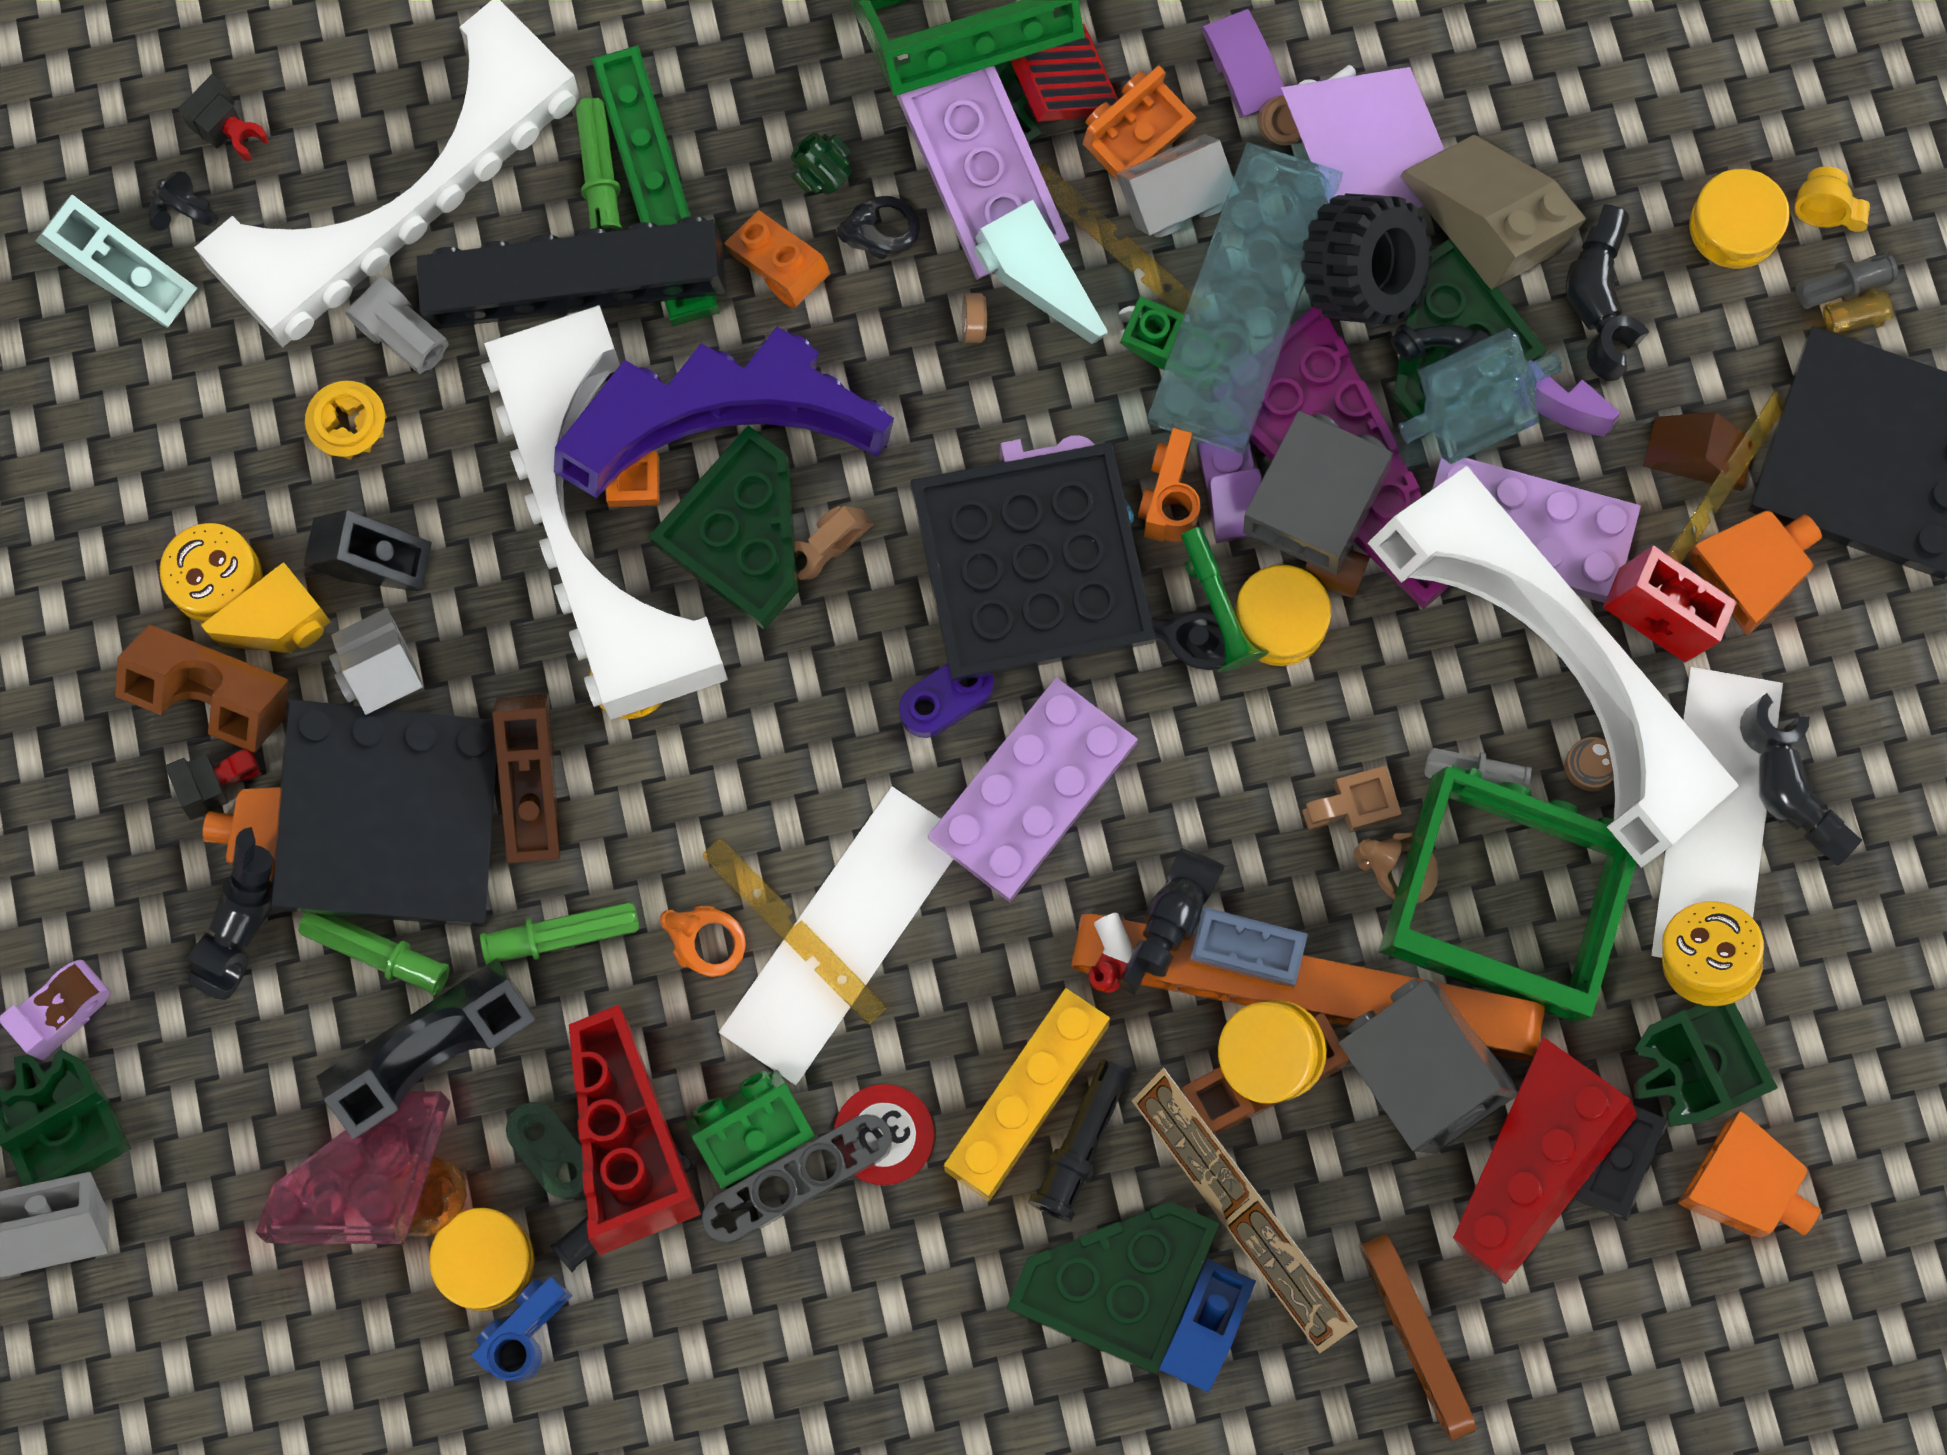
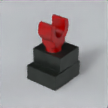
M211 74L178 110L187 126L201 138H205L215 148H218L229 138L240 158L245 161H251L252 157L248 149L243 146V142L249 137H257L261 142L267 144L269 142L268 137L260 125L252 122L245 123L239 118L233 106L235 102L227 86Z
M246 749L234 753L215 767L207 754L190 761L182 758L165 765L180 805L190 820L229 803L223 790V785L245 782L262 774L255 756Z

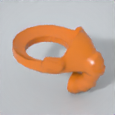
M697 906L692 911L679 913L674 910H665L660 915L659 921L661 926L668 932L674 943L673 955L681 967H688L700 975L711 978L730 973L742 961L746 948L745 933L739 922L731 915L711 906ZM716 923L723 925L730 931L733 937L734 948L732 954L721 964L705 962L695 950L694 941L696 934L706 924Z

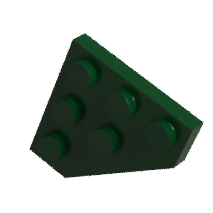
M1451 239L1429 252V256H1432L1431 267H1428L1427 272L1429 280L1426 288H1422L1420 292L1421 299L1417 306H1411L1410 314L1405 319V325L1411 329L1438 325H1456L1468 328L1473 332L1482 330L1494 341L1499 350L1500 357L1453 395L1443 392L1433 401H1430L1422 393L1420 384L1432 376L1430 367L1454 347L1450 345L1425 346V355L1419 359L1413 358L1409 362L1399 356L1392 400L1422 438L1514 378L1530 360L1536 363L1544 358L1547 351L1500 289L1496 287L1491 290Z
M748 425L648 537L656 548L764 630L798 593L789 459L783 450Z
M1169 1201L1134 1217L1116 1222L1053 1249L1027 1258L1006 1309L1156 1376L1220 1223Z

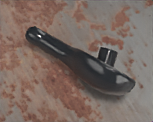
M1191 611L1171 619L1151 617L1155 638L1162 641L1184 664L1201 670H1218L1223 666L1225 644L1213 611Z

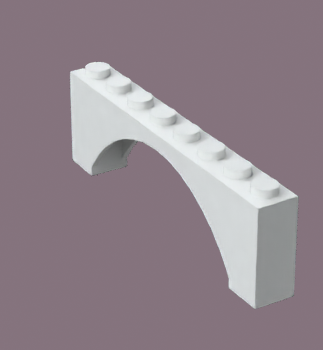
M491 0L459 27L469 51L468 85L463 109L456 128L443 152L431 168L411 188L390 203L369 214L343 223L319 228L295 230L261 228L240 224L231 216L194 247L206 267L282 348L291 340H298L304 337L312 329L314 321L329 308H336L342 305L349 298L352 289L367 276H374L380 273L387 266L390 257L405 244L409 245L418 241L432 221L442 213H449L456 209L470 189L480 181L484 182L494 177L500 170L502 162L515 151L528 148L537 139L540 130L553 119H560L566 116L575 106L576 100L581 97L574 74L500 0Z
M600 305L484 343L490 362L481 364L490 392L493 393L500 390L504 405L495 409L505 437L512 434L515 436L519 449L510 451V455L519 480L529 478L533 493L525 495V501L534 525L543 522L548 538L539 540L540 547L548 569L558 567L563 583L554 585V589L563 614L566 615L573 612L577 629L569 631V635L578 660L588 658L593 674L584 677V681L593 706L603 704L610 720L727 681L728 678L707 617L693 621L665 613L640 602L620 590L604 577L584 556L571 536L564 507V478L554 473L555 446L585 410L592 396L607 376L615 372L620 366Z
M1467 466L1394 516L1368 542L1370 547L1401 583L1408 578L1429 580L1454 586L1480 596L1503 608L1525 623L1564 661L1589 698L1608 745L1614 775L1615 808L1614 821L1607 828L1641 868L1675 844L1739 787L1736 781Z

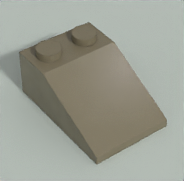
M1472 135L1404 170L1400 176L1491 290L1560 253L1586 220L1585 216L1555 180L1476 135Z

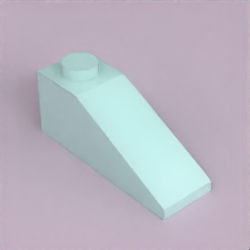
M71 195L63 203L35 240L75 271L166 328L170 326L197 289L196 286L74 195Z
M1033 200L979 230L975 237L978 245L974 247V251L981 266L988 274L994 271L1001 283L1091 344L1101 340L1108 333Z

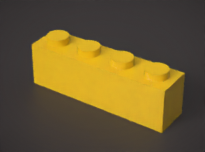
M1065 988L945 1162V1172L990 1202L1109 1028L1110 1017Z

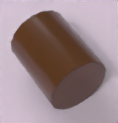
M1350 549L1337 575L1308 562L1304 570L1315 576L1325 589L1354 599L1370 556Z

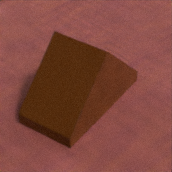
M1717 412L1655 417L1643 467L1743 491L1755 442Z

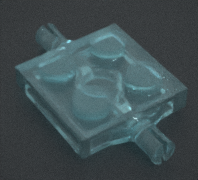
M1509 328L1418 370L1426 397L1425 413L1400 423V433L1404 441L1409 444L1413 440L1433 431L1436 435L1441 457L1449 464H1453L1539 423L1535 405L1536 383L1557 372H1561L1563 368L1560 364L1562 363L1558 355L1553 351L1540 359L1528 363L1523 356L1519 335Z

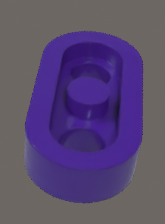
M948 664L944 665L910 687L903 694L899 704L900 718L903 726L908 732L921 738H930L940 734L988 702L994 689L993 675L978 677L975 685L964 687L958 681L951 683ZM924 700L932 702L935 706L933 712L928 715L919 714L915 710L919 702Z

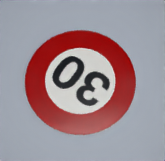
M889 1084L873 1085L855 1093L842 1106L836 1118L834 1129L855 1117L868 1114L883 1119L889 1126L893 1137L892 1148L888 1156L855 1177L874 1185H893L914 1176L927 1162L934 1144V1124L925 1104L909 1090ZM867 1125L861 1126L857 1130L860 1136L859 1140L847 1147L844 1144L843 1136L834 1140V1145L844 1156L847 1169L857 1164L851 1157V1153L860 1148H866L870 1154L879 1150L877 1140L883 1136L880 1129L870 1131Z

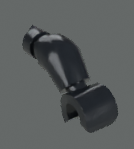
M1608 204L1603 205L1597 226L1588 228L1582 245L1583 251L1580 252L1578 260L1570 264L1565 287L1566 297L1589 330L1596 329L1597 334L1593 337L1587 348V360L1590 368L1605 381H1615L1626 372L1627 359L1626 355L1616 350L1612 340L1620 341L1630 349L1639 345L1648 335L1649 331L1643 323L1635 318L1625 315L1619 316L1623 310L1614 287L1616 275L1613 267L1615 264L1614 259L1618 255L1630 217L1625 210Z
M1766 693L1745 709L1740 720V731L1743 740L1751 749L1761 754L1759 756V797L1768 812L1780 824L1787 821L1795 830H1798L1800 827L1804 828L1807 831L1804 838L1839 866L1856 849L1862 839L1844 824L1845 821L1830 809L1825 813L1820 808L1823 802L1812 793L1815 787L1807 780L1800 752L1792 749V745L1806 734L1809 728L1810 717H1798L1785 727L1784 732L1778 730L1772 725L1768 717V710L1773 701L1768 693Z
M252 827L243 829L236 837L232 874L223 884L222 894L209 927L215 935L205 933L187 958V960L194 963L190 969L188 982L191 986L215 999L226 1000L237 989L249 962V955L239 950L238 947L239 945L244 947L249 945L270 912L272 891L270 876L273 857L268 850L255 845L256 840Z
M1185 846L1181 847L1168 873L1166 884L1154 896L1144 916L1147 925L1143 931V936L1146 938V941H1139L1119 980V984L1125 990L1135 995L1146 972L1159 977L1166 976L1174 960L1170 951H1177L1183 940L1191 938L1200 920L1203 905L1212 894L1225 869V865Z

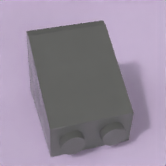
M1414 979L1393 992L1390 996L1393 1003L1376 1015L1374 1011H1369L1349 1024L1347 1030L1350 1035L1341 1040L1339 1045L1411 1150L1436 1154L1514 1099L1518 1094L1519 1087L1439 985L1428 980L1419 983L1417 979Z

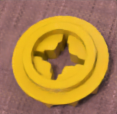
M339 381L325 386L311 399L305 413V428L314 446L323 451L327 456L344 457L351 460L354 455L362 452L370 453L372 445L378 438L384 437L383 428L387 415L381 399L370 387L355 381ZM336 407H339L342 412L345 411L349 416L356 413L359 414L354 418L357 433L348 432L344 427L335 430L340 424L335 410Z

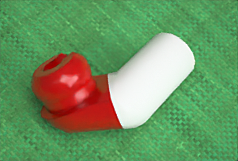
M1118 913L1109 914L1094 922L1104 950L1096 965L1091 967L1088 977L1093 988L1106 993L1115 992L1122 987L1119 984V980L1134 951Z

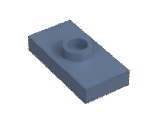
M1204 907L1190 961L1294 988L1308 934Z

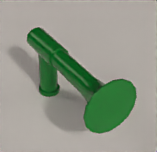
M1196 527L1184 532L1181 537L1190 557L1186 562V571L1188 575L1198 578L1199 582L1202 583L1225 644V660L1218 672L1231 671L1266 656L1269 653L1268 650H1259L1254 647L1245 637L1238 623L1203 527Z

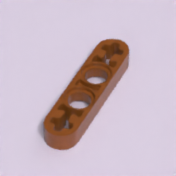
M1383 1233L1360 1243L1361 1254L1446 1437L1450 1442H1453L1475 1432L1477 1428L1470 1408L1387 1234Z

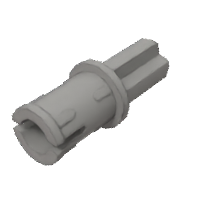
M1438 748L1430 749L1424 769L1425 776L1431 778L1432 775L1447 766L1452 767L1454 765L1465 770L1472 767L1482 773L1481 779L1498 785L1501 782H1511L1526 788L1529 787L1532 771L1530 766L1525 767L1487 759L1486 753L1480 752L1479 757Z

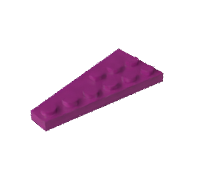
M1313 306L1212 394L1211 403L1243 434H1247L1248 439L1271 461L1275 457L1298 411L1310 416L1312 414L1327 416L1335 421L1340 429L1355 436L1361 434L1372 436L1381 441L1387 450L1393 452L1390 472L1354 542L1416 603L1425 609L1450 585L1415 578H1408L1401 583L1368 544L1394 516L1422 497L1419 492L1420 487L1412 471H1408L1398 452L1399 446L1365 381L1360 379L1342 337L1339 338L1330 319L1322 315V310L1316 309Z

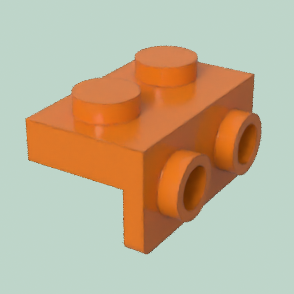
M1160 65L1148 75L1144 71L1137 73L1123 87L1121 92L1124 96L1112 106L1107 102L1101 104L1085 122L1088 128L1083 145L1117 181V172L1162 153L1192 127L1197 118L1163 83L1166 72Z

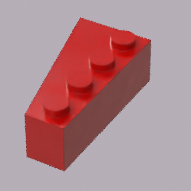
M619 1004L569 1024L574 1087L578 1103V1132L582 1146L584 1172H582L583 1186L588 1212V1240L599 1256L701 1215L631 1027Z
M1545 1037L1540 1042L1453 1236V1239L1463 1253L1505 1285L1637 1117L1636 1110L1629 1097Z

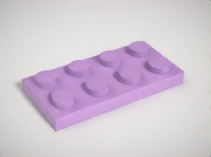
M995 66L896 96L976 280L995 273L992 271L988 274L981 266L975 254L974 247L978 245L975 237L979 230L1031 200L1035 202L1058 245L1069 240V236Z
M1447 452L1442 453L1432 490L1467 466L1576 595L1605 603L1619 568L1627 562L1641 505Z
M1056 677L929 833L928 840L1010 903L1134 749L1138 738Z

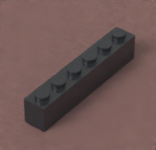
M698 216L685 217L680 219L677 224L663 226L647 222L636 223L629 226L628 230L608 232L603 229H587L580 232L579 236L558 238L554 235H538L531 238L530 242L509 244L504 241H490L482 244L481 248L469 250L441 247L433 250L432 254L417 256L420 313L435 329L580 312L600 305L601 309L726 294L721 234L714 219L706 220Z

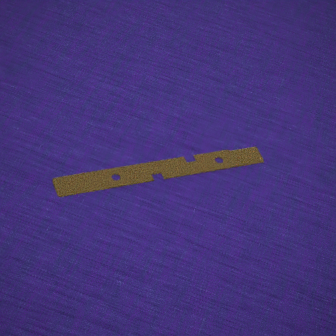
M1043 164L1039 168L1053 202L1132 273L1139 267L1146 274L1140 280L1177 312L1189 317L1190 324L1194 327H1197L1211 314V310L1127 235L1121 240L1117 239L1113 233L1118 227L1051 167ZM1080 208L1086 209L1087 214L1085 216L1078 214ZM1165 284H1170L1172 286V290L1170 292H1165L1163 290V286Z
M1776 391L1772 393L1727 462L1730 468L1727 475L1725 476L1723 471H1721L1667 552L1668 556L1680 564L1687 553L1693 549L1711 520L1708 516L1710 510L1713 508L1715 513L1718 511L1780 416L1783 404ZM1751 440V441H1752V447H1751V449L1749 450V449H1748V442ZM1693 526H1695L1696 528L1694 535H1692L1691 529Z
M718 839L703 853V857L805 961L812 956L817 959L820 965L814 971L868 1025L873 1023L887 1009L878 997L802 920L794 926L787 919L793 911L722 839ZM754 889L761 890L762 894L759 898L753 897L752 892ZM840 975L846 976L847 981L845 984L837 982V978Z

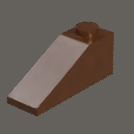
M549 694L496 698L492 713L507 863L560 859L554 746Z

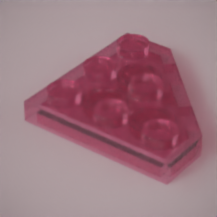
M410 1091L404 1096L398 1111L354 1140L344 1130L272 1185L255 1233L265 1243L404 1244L450 1106V1101L441 1091Z

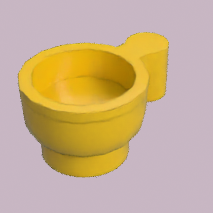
M1823 166L1813 169L1808 174L1807 181L1799 189L1795 202V214L1801 221L1814 227L1831 228L1844 225L1850 231L1863 232L1867 229L1870 203L1852 196V191L1848 186V176L1845 172L1835 167Z

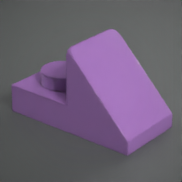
M1243 434L1198 442L1197 453L1216 543L1251 538V536L1243 533L1244 514L1261 483L1260 469L1254 468L1248 435Z

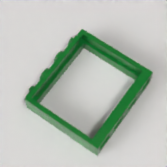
M851 0L856 17L894 96L1085 38L1078 0H1020L892 40L888 39L875 10L906 0ZM908 54V58L902 60L897 58V56Z
M1454 765L1443 768L1431 777L1378 952L1490 993L1539 1003L1545 1006L1546 1013L1574 1023L1591 1018L1636 866V861L1607 828L1614 819L1601 817L1596 821L1580 815V809L1571 803L1561 800H1550L1547 803L1530 797L1531 791L1522 785L1511 782H1501L1498 785L1481 779L1482 773L1472 767L1468 770ZM1448 798L1607 855L1569 987L1409 929Z

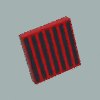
M1083 24L1085 34L1083 39L1011 60L1037 122L1088 118L1101 104L1107 102L1112 106L1119 100L1085 24Z

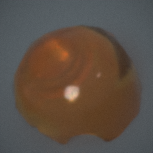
M431 1154L417 1160H406L403 1163L404 1172L396 1180L383 1182L380 1191L379 1210L386 1223L416 1237L435 1236L438 1231L450 1224L457 1214L462 1211L467 1198L465 1178L457 1165L447 1159Z

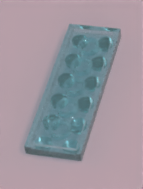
M1246 143L1147 417L1148 424L1169 431L1176 428L1191 432L1194 439L1244 455L1304 288L1306 274L1302 273L1301 262L1305 258V251H1302L1303 242L1308 240L1309 237L1307 229L1311 220L1318 219L1317 211L1323 204H1329L1330 199L1337 195L1342 181V171L1252 143Z

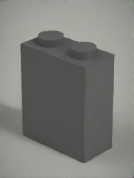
M1298 411L1244 514L1243 533L1337 575L1390 472L1393 452L1387 450L1381 441L1372 436L1364 434L1355 436L1340 429L1338 424L1327 416L1321 414H1312L1310 416Z

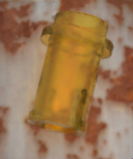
M1875 288L1867 290L1865 296L1834 304H1825L1823 315L1827 330L1837 334L1872 324L1876 328L1883 327L1885 321L1893 318V307L1887 291L1878 292Z

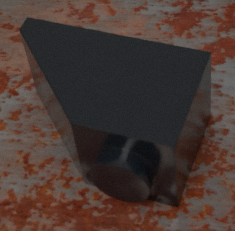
M344 510L313 518L303 566L347 582L421 591L423 589L432 542L354 512Z

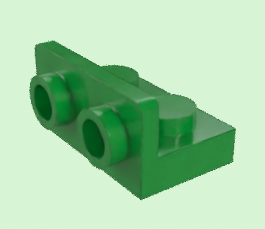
M778 1070L769 1074L766 1071H761L748 1077L739 1085L740 1090L722 1101L720 1098H713L702 1103L692 1112L693 1117L685 1122L693 1141L721 1190L815 1137Z

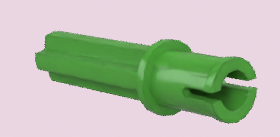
M585 97L580 99L576 107L585 178V184L581 187V195L587 200L590 229H603L610 232V228H612V232L622 231L617 196L620 194L621 188L620 184L614 180L605 104L600 98L591 99Z
M626 902L535 923L529 918L526 919V925L487 934L481 933L480 941L486 965L495 959L502 962L532 955L534 960H538L541 953L636 933L639 930V920L634 904Z
M304 913L301 918L298 931L302 936L385 972L387 980L394 981L398 978L430 992L429 994L437 996L447 982L450 973L448 964L440 963L411 950L410 944L404 940L397 944L334 915Z

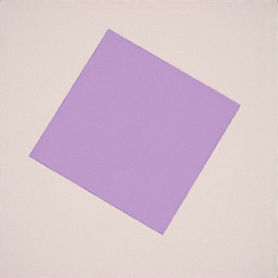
M1411 67L1281 87L1327 204L1330 203L1331 198L1337 195L1350 193L1396 196L1406 199V203H1413L1417 208L1424 207L1400 176L1404 170L1445 149Z

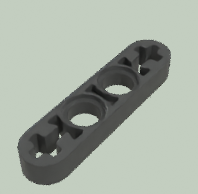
M864 1114L855 1117L714 1196L707 1202L703 1210L702 1223L705 1231L710 1237L721 1243L740 1241L881 1162L888 1156L892 1148L893 1137L889 1126L883 1119L875 1115ZM867 1125L870 1131L880 1129L883 1136L877 1140L879 1150L870 1154L866 1148H860L851 1153V1157L857 1164L847 1169L844 1156L836 1145L833 1144V1141L843 1136L844 1144L847 1147L859 1140L860 1136L857 1130L861 1126ZM820 1150L832 1153L837 1162L834 1175L825 1181L812 1179L806 1170L809 1156ZM771 1177L784 1179L790 1189L787 1201L782 1206L776 1208L764 1205L759 1196L762 1183ZM749 1189L752 1204L763 1214V1217L753 1222L752 1213L748 1211L735 1220L738 1229L734 1232L729 1233L724 1227L715 1229L713 1222L719 1218L717 1208L723 1204L730 1210L741 1207L746 1202L739 1197V1194Z

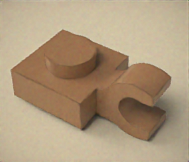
M840 506L835 507L817 522L819 529L807 539L809 542L795 541L796 558L802 552L807 557L806 567L797 574L800 580L809 581L816 578L827 561L832 557H839L874 525L863 509L843 506L842 508Z
M1386 765L1336 779L1333 784L1336 792L1335 796L1306 803L1307 809L1302 810L1308 831L1330 825L1345 818L1349 833L1397 820L1402 815Z

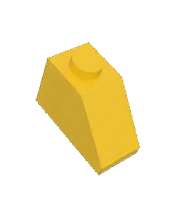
M283 562L201 624V626L219 647L291 653L298 647L306 648L315 643L324 633V627L331 623V621Z

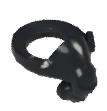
M177 171L171 173L166 179H160L152 192V203L149 207L150 224L153 228L161 231L170 225L171 216L165 211L166 205L206 226L212 227L218 223L219 216L208 208L209 202L206 199L193 195L191 178L186 172Z
M878 196L857 205L850 216L837 227V236L842 242L847 243L852 248L868 250L871 255L879 259H885L888 254L908 250L917 241L920 223L914 209L903 200L892 196ZM882 207H891L900 211L908 220L909 229L906 234L900 237H888L880 233L873 225L876 221L875 211Z

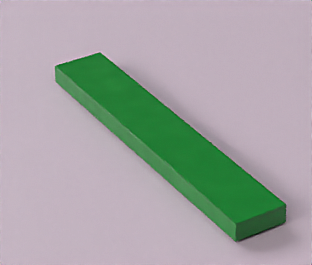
M639 46L592 58L640 222L663 226L677 224L680 219L691 217ZM715 295L664 301L672 327L720 313Z

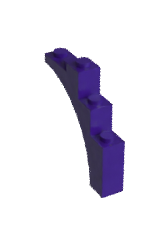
M776 326L745 368L740 367L729 354L723 351H714L700 343L668 386L662 383L661 379L653 371L644 367L638 368L624 359L555 446L554 473L597 498L622 471L657 448L690 434L724 426L756 424L808 429L844 440L878 457L889 442L894 418L887 414L885 409L872 400H864L847 390L837 378L816 371L819 351L814 349L805 338L797 334H789Z

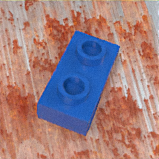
M549 1277L544 1283L540 1279H536L517 1297L515 1302L520 1307L505 1322L497 1318L478 1335L475 1341L480 1347L471 1356L485 1371L491 1372L499 1379L514 1383L531 1379L538 1372L542 1362L541 1348L532 1336L573 1295L558 1280ZM520 1341L526 1349V1361L519 1370L508 1372L501 1363L502 1351L509 1343Z

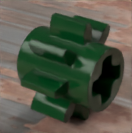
M812 133L805 137L791 154V160L794 162L793 166L797 169L791 175V178L806 193L811 190L816 194L820 190L824 194L833 193L845 183L851 173V167L848 165L849 161L846 159L851 150L836 134L831 137L824 134L821 137L818 133Z

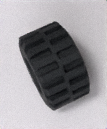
M1345 193V195H1337L1331 198L1329 204H1323L1317 211L1318 219L1311 220L1307 229L1309 232L1308 240L1303 242L1302 251H1305V258L1301 262L1302 273L1306 274L1304 287L1306 293L1312 294L1311 303L1316 309L1322 310V315L1340 321L1390 325L1396 323L1397 319H1404L1410 314L1411 306H1417L1421 299L1420 292L1422 288H1426L1429 280L1427 272L1432 262V256H1429L1431 238L1430 234L1425 232L1427 224L1424 217L1418 216V208L1413 203H1406V199L1401 197Z

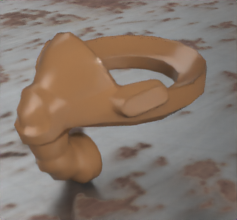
M1413 833L1394 834L1392 838L1382 841L1366 839L1361 841L1354 849V859L1358 863V867L1363 871L1373 868L1378 884L1393 900L1395 899L1398 886L1393 880L1392 869L1397 863L1401 852L1409 853ZM1433 853L1430 857L1417 904L1428 899L1437 886L1439 873L1437 861Z

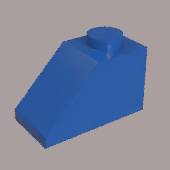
M1207 1258L1159 1370L1209 1393L1232 1346L1256 1280Z

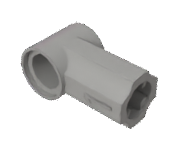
M379 277L345 311L347 317L364 335L377 344L380 341L384 343L418 374L434 368L443 358V354L449 345L447 339L418 315L407 298L383 277Z

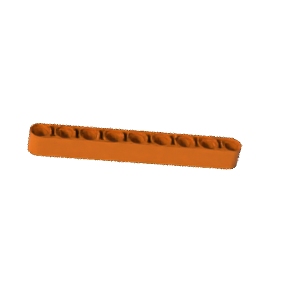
M1081 915L1071 962L1072 969L1089 974L1091 967L1095 966L1099 960L1104 946L1094 926V922L1104 917L1103 915ZM1121 919L1134 949L1139 941H1146L1143 931L1147 924ZM1192 934L1189 940L1182 941L1177 951H1170L1174 960L1166 976L1159 977L1146 972L1140 985L1244 1006L1270 1000L1289 1001L1301 1006L1313 1017L1324 1012L1329 1023L1349 1026L1355 1019L1369 1011H1374L1377 1015L1393 1003L1390 996L1402 985L1414 979L1421 983L1424 979L1303 955L1296 985L1294 988L1191 962L1190 958L1197 935ZM1434 982L1439 985L1494 1056L1520 1061L1533 1060L1540 1043L1545 1006L1529 1000Z

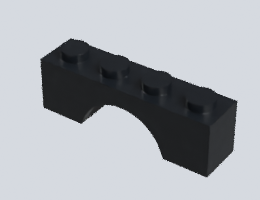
M495 959L317 1075L323 1099L354 1140L398 1111L408 1091L437 1065L468 1050L477 1048L491 1050L536 1019L525 998L498 959Z

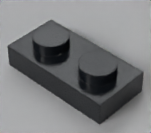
M1634 1106L1637 1113L1636 1119L1575 1195L1577 1201L1625 1221L1629 1218L1668 1125L1666 1118Z

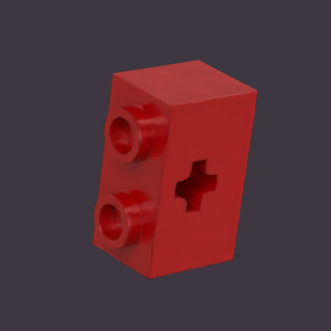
M1653 545L1619 568L1602 608L1686 663L1721 642L1737 601Z

